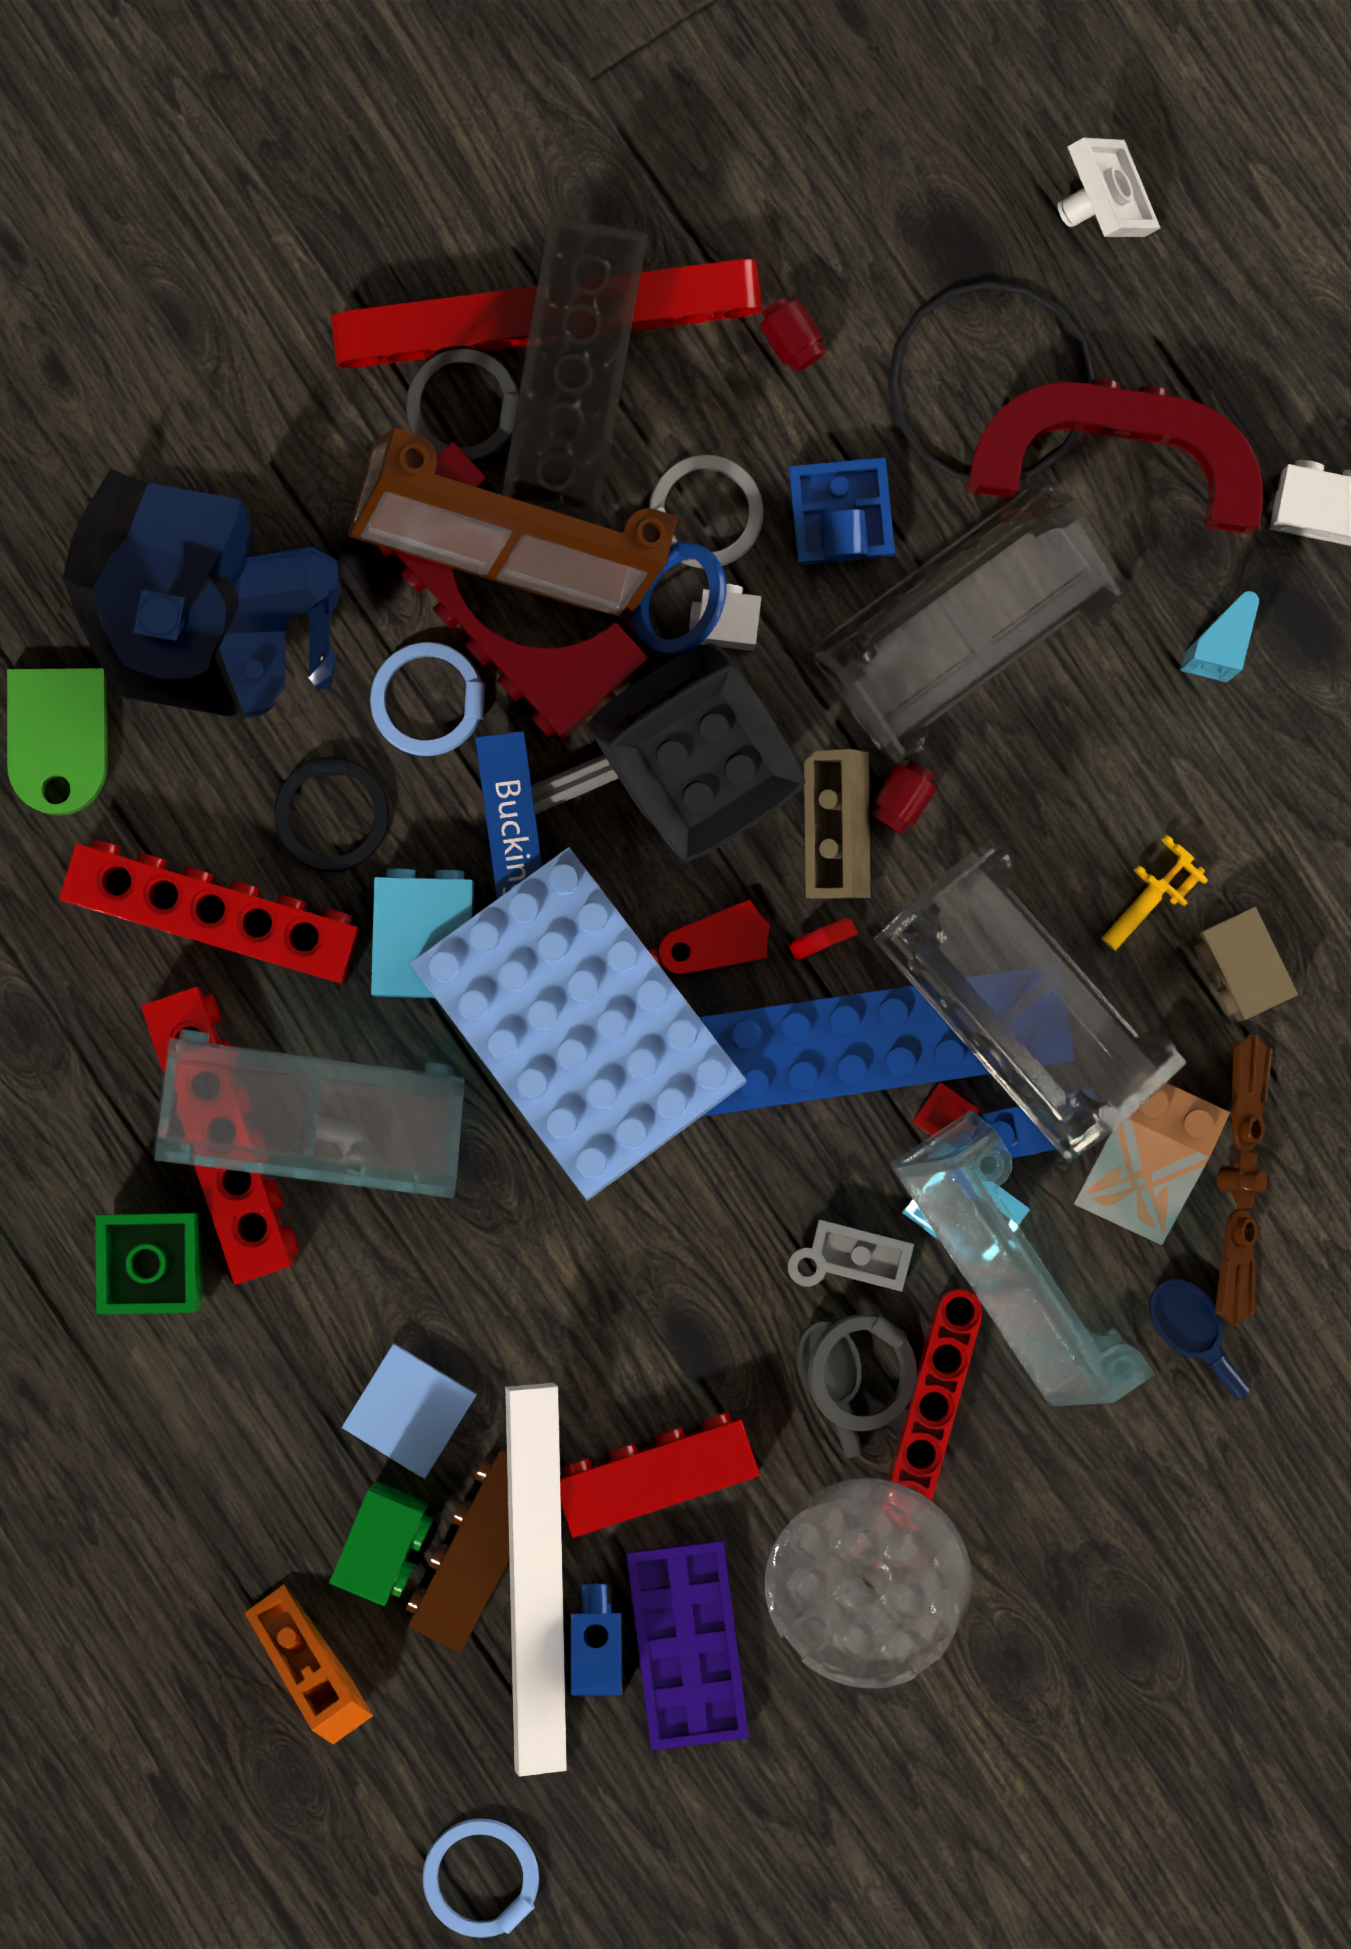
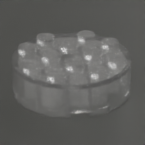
M865 1478L842 1481L810 1497L799 1508L779 1535L769 1555L765 1572L767 1607L780 1637H786L797 1652L803 1656L801 1661L810 1669L832 1681L859 1688H885L908 1682L916 1678L918 1673L928 1668L936 1660L938 1661L963 1621L972 1590V1572L967 1549L959 1532L947 1515L937 1505L917 1491L904 1485L881 1479ZM861 1577H865V1581L869 1582L874 1589L866 1586Z

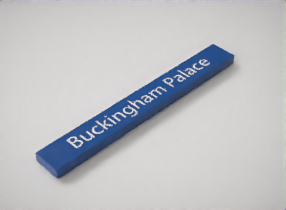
M524 731L475 738L497 899L542 867Z

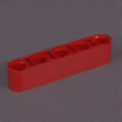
M963 1288L945 1290L935 1304L912 1396L907 1406L884 1491L886 1509L891 1517L901 1524L913 1525L919 1523L927 1516L930 1510L980 1327L983 1310L980 1300L973 1293ZM956 1297H965L970 1302L972 1308L969 1319L961 1324L951 1323L946 1316L948 1302ZM945 1344L954 1346L959 1354L956 1366L948 1371L936 1369L933 1364L935 1350ZM931 1392L942 1394L946 1401L944 1412L936 1418L923 1416L919 1409L922 1398ZM917 1440H926L931 1443L933 1448V1455L930 1461L921 1466L909 1463L907 1459L909 1445ZM903 1488H913L920 1495L918 1507L909 1513L896 1510L893 1504L896 1493Z

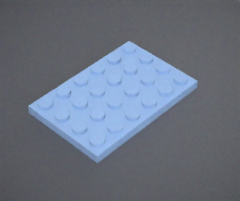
M569 847L410 963L586 1201L590 1200L746 1084L745 1077Z

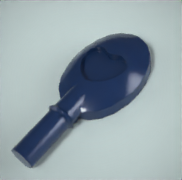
M1171 1279L1161 1282L1155 1287L1149 1300L1150 1318L1159 1336L1169 1347L1181 1355L1190 1358L1203 1357L1208 1364V1368L1213 1370L1236 1401L1245 1396L1251 1388L1226 1357V1353H1223L1219 1348L1223 1335L1222 1320L1220 1316L1215 1314L1216 1306L1210 1297L1193 1283L1182 1279Z

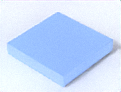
M394 1343L341 1428L425 1479L477 1394Z

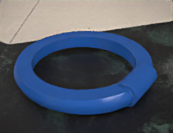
M677 541L670 546L666 565L632 613L635 631L646 647L661 655H678L694 649L710 635L721 617L726 599V578L717 557L709 549L695 543ZM683 560H696L704 568L709 581V598L705 612L697 625L686 635L672 640L662 639L653 630L649 618V603L652 591L658 579L665 571ZM642 571L640 573L636 591L648 575L647 572Z

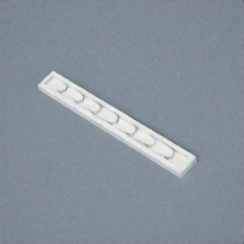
M554 1383L505 1387L515 1772L519 1777L567 1771L558 1386Z

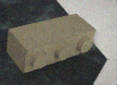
M852 749L804 751V777L806 780L804 784L806 898H871L869 752Z

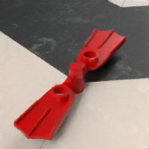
M746 900L668 933L661 940L658 952L657 948L648 951L661 968L663 965L668 971L675 974H686L767 958V940L770 924L759 914L752 901ZM679 942L685 944L688 948V956L681 962L676 961L671 954L672 947Z

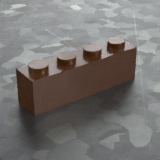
M502 1446L497 1456L489 1452L487 1453L475 1476L476 1480L483 1483L474 1500L467 1496L464 1497L452 1520V1523L460 1526L451 1544L442 1539L428 1565L437 1570L429 1587L419 1583L405 1609L414 1614L408 1627L459 1654L462 1652L510 1560L507 1448Z

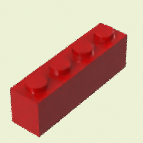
M729 1411L718 1413L702 1419V1429L684 1434L682 1427L673 1428L655 1435L656 1444L638 1449L636 1442H632L609 1450L610 1459L591 1465L588 1457L561 1466L563 1475H560V1499L572 1538L759 1477L760 1473L741 1416L731 1419Z

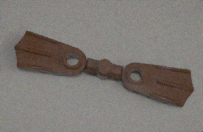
M1250 1034L1242 1041L1233 1045L1232 1137L1236 1147L1241 1150V1155L1234 1162V1166L1223 1165L1217 1174L1219 1190L1232 1193V1197L1237 1203V1209L1232 1211L1226 1222L1215 1314L1222 1317L1230 1326H1238L1243 1319L1255 1314L1256 1261L1253 1259V1244L1257 1239L1258 1227L1256 1221L1247 1210L1254 1208L1255 1192H1264L1268 1182L1266 1172L1257 1170L1258 1154L1250 1150L1260 1143L1264 1136L1265 1126L1262 1113L1263 1105L1267 1101L1273 1050L1263 1044L1255 1034Z

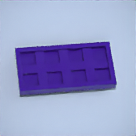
M724 1539L627 1551L651 1751L749 1738Z

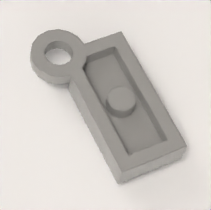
M819 1219L812 1247L798 1249L791 1255L788 1261V1272L795 1283L806 1287L818 1284L823 1280L826 1272L902 1292L914 1244ZM803 1258H811L817 1265L815 1273L809 1277L801 1275L798 1271V1263Z

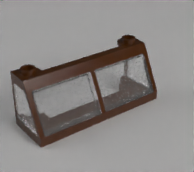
M393 428L373 441L347 535L348 537L624 621L629 619L666 565L678 516L646 508L633 513L625 522L624 529L621 532L436 475L437 453L431 442L421 435Z

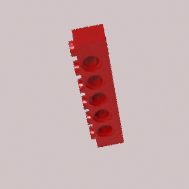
M92 838L90 847L76 843L59 900L335 983L346 984L362 931L360 928L351 925L353 916L325 908L323 917L305 912L307 902L278 894L276 903L258 898L260 888L234 880L231 881L229 889L211 884L213 874L185 866L183 875L164 870L166 860L139 852L136 861L118 856L119 846ZM119 869H126L131 876L130 888L124 894L115 896L108 887L109 877ZM173 883L178 891L176 903L169 909H159L154 899L156 890L162 884ZM220 897L225 905L223 917L218 922L206 923L201 916L202 904L208 898ZM257 911L268 912L272 920L270 931L262 937L251 936L247 929L249 917ZM306 924L313 925L319 935L316 946L309 951H299L293 939L296 930Z
M194 987L141 1005L234 1285L295 1265L293 1255L300 1253L298 1242L291 1225L285 1227L282 1225L277 1209L284 1206L283 1198L276 1180H267L262 1162L268 1160L264 1141L259 1132L251 1133L246 1116L253 1114L252 1106L244 1086L236 1088L231 1069L237 1068V1062L230 1042L228 1040L220 1041L215 1023L221 1022L222 1018L213 994L205 996L203 988ZM197 1028L204 1036V1046L198 1054L189 1056L181 1048V1036L186 1030ZM205 1074L214 1075L220 1084L218 1096L210 1102H204L196 1093V1083ZM221 1120L230 1122L236 1133L233 1143L224 1149L215 1145L211 1137L213 1126ZM236 1166L245 1168L251 1176V1185L242 1195L233 1193L227 1185V1175ZM250 1213L260 1214L267 1224V1231L259 1241L247 1238L242 1229L243 1220Z

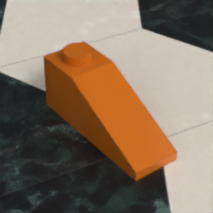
M282 1585L244 1613L313 1732L334 1745L373 1716L350 1675L286 1585Z

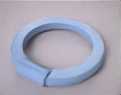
M431 641L409 644L391 654L378 669L370 693L372 716L382 735L400 750L419 756L444 754L463 744L475 731L480 720H484L486 683L482 682L475 666L459 650L443 643ZM435 657L454 665L466 681L464 718L451 733L435 740H417L404 735L393 725L386 709V691L392 676L404 664L417 658Z
M491 1819L465 1820L444 1831L431 1846L423 1868L424 1893L433 1913L451 1930L465 1936L477 1938L492 1937L504 1932L509 1934L535 1908L533 1903L539 1885L537 1861L528 1842L512 1827ZM471 1835H489L505 1842L517 1855L523 1871L521 1894L497 1918L492 1920L476 1921L459 1915L446 1903L439 1888L438 1871L445 1852L458 1840Z

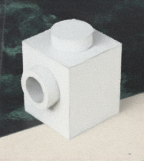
M726 584V599L721 617L713 631L701 645L714 643L719 647L755 651L761 596L742 594L743 587ZM703 589L702 602L692 601L689 630H692L703 616L708 603L709 590Z

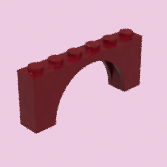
M454 441L437 455L436 475L484 490L489 486L483 473ZM411 499V502L465 518L464 515ZM375 545L386 558L394 553L406 567L400 574L418 594L427 589L437 600L438 603L432 609L450 630L459 625L471 638L464 645L483 666L491 661L503 674L497 679V682L515 702L523 696L535 711L529 718L547 738L556 733L564 741L649 665V658L616 622L597 636L566 647L534 648L508 641L485 627L469 610L460 594L455 569Z

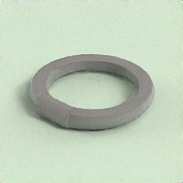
M717 455L687 457L673 464L659 478L653 489L649 508L666 513L664 505L670 489L678 480L692 472L709 470L730 477L742 489L748 503L749 515L747 526L740 538L731 546L712 552L719 560L721 566L728 565L742 557L752 547L760 533L764 515L760 491L749 473L740 465L727 458ZM673 535L671 545L677 542L675 535ZM688 559L681 561V563L688 566L703 568L696 560Z

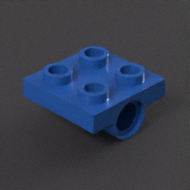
M886 457L789 466L798 565L894 557L895 547Z

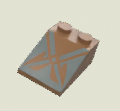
M1142 1071L1133 1072L1073 1204L1162 1245L1209 1160L1230 1112Z

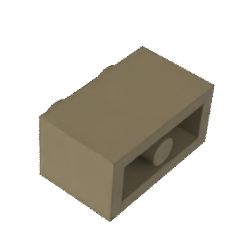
M1256 907L1250 908L1196 934L1200 944L1194 946L1196 955L1206 972L1213 970L1221 988L1215 990L1218 1001L1227 1016L1234 1014L1237 1022L1247 1020L1298 995Z

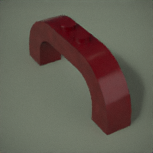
M1092 379L1091 384L1059 382L1033 388L1011 400L992 418L976 446L970 463L966 492L1014 499L1019 487L1024 453L1035 440L1045 434L1055 431L1077 430L1082 433L1168 445L1189 454L1200 465L1205 474L1208 485V502L1204 528L1252 535L1260 526L1263 503L1261 472L1253 450L1245 437L1235 425L1214 409L1192 400L1167 396L1168 390L1161 387L1141 386L1139 391L1119 389L1120 383L1114 380Z

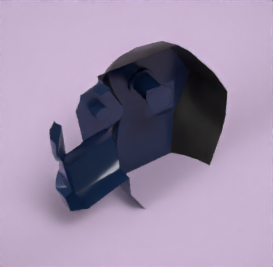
M110 468L82 514L73 534L62 579L83 633L107 677L123 697L245 720L246 717L261 716L272 709L277 697L285 688V630L287 619L302 613L310 618L309 679L315 685V690L327 689L333 683L337 654L330 650L331 613L334 611L342 591L337 560L314 547L249 557L254 537L251 515L244 507L242 499L234 488L233 490L237 498L151 484Z

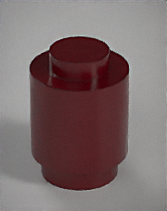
M783 297L769 305L761 313L765 319L759 325L760 330L783 365H790L794 373L806 369L826 354L827 351L822 344L824 337L799 299L788 302L787 298Z
M911 759L906 767L897 762L872 802L876 805L870 815L903 835L908 825L914 827L938 788L930 783L935 774Z

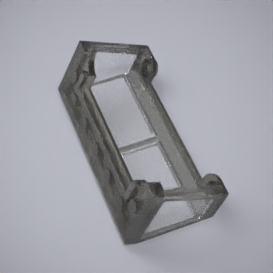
M1039 479L815 643L807 651L879 750L897 764L902 760H909L917 756L925 748V741L929 736V730L926 726L1080 613L1086 616L1095 615L1096 617L1108 615L1119 606L1120 600L1132 591L1076 499Z
M988 837L911 902L873 940L1070 1163L1114 1132L1187 1062L1177 1052L1176 1046L1168 1037L1154 1032H1145L1139 1036L1009 888L1014 881L1012 860L1004 850L998 848Z

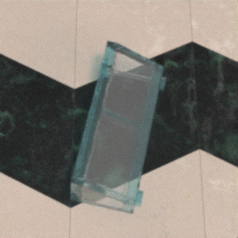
M180 1029L179 1038H168L152 1153L154 1160L454 1198L465 1077L453 1075V1065L425 1062L424 1071L407 1070L209 1043L210 1033Z
M972 1110L968 1111L890 1164V1167L1050 1407L1114 1403L1155 1375L1142 1354L1135 1347L1127 1344L1117 1330L1112 1328L1106 1334H1097L1089 1331L1082 1324L995 1191L997 1187L1008 1179L1012 1170V1158L995 1129Z

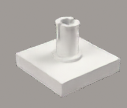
M1082 138L1068 146L1084 188L1057 203L1059 214L1067 226L1073 227L1096 215L1104 237H1145L1160 229L1125 140Z

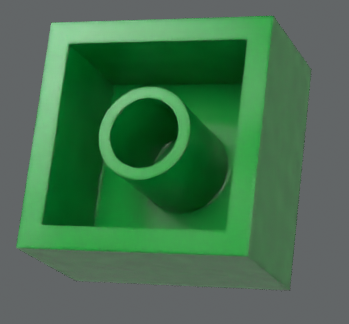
M202 1212L95 1215L96 1315L196 1313L203 1310Z
M375 1481L367 1490L329 1584L382 1606L386 1605L391 1595L400 1598L415 1565L406 1560L411 1549L419 1552L434 1519L425 1515L430 1503Z

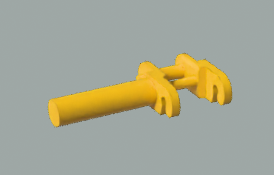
M1167 834L1161 840L1178 856L1177 863L1159 881L1153 875H1148L1142 866L1137 865L1134 868L1136 874L1148 886L1101 938L1114 951L1122 945L1162 900V895L1165 891L1172 896L1169 900L1172 904L1175 905L1179 902L1181 905L1186 906L1188 903L1184 897L1198 881L1204 884L1208 882L1207 878L1203 875L1205 869L1201 866L1196 869L1191 864L1195 858L1180 844H1175L1173 839ZM1184 868L1191 875L1176 890L1169 882Z

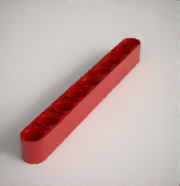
M741 259L350 310L334 314L330 319L336 365L340 368H361L429 359L442 351L458 347L491 351L742 318L762 312L763 305L757 262L751 259Z

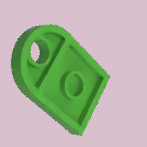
M103 668L7 669L8 776L18 797L37 811L57 816L76 813L89 806L98 797L105 784L108 768L107 675ZM63 777L70 784V795L63 803L51 804L45 796V787L51 779Z

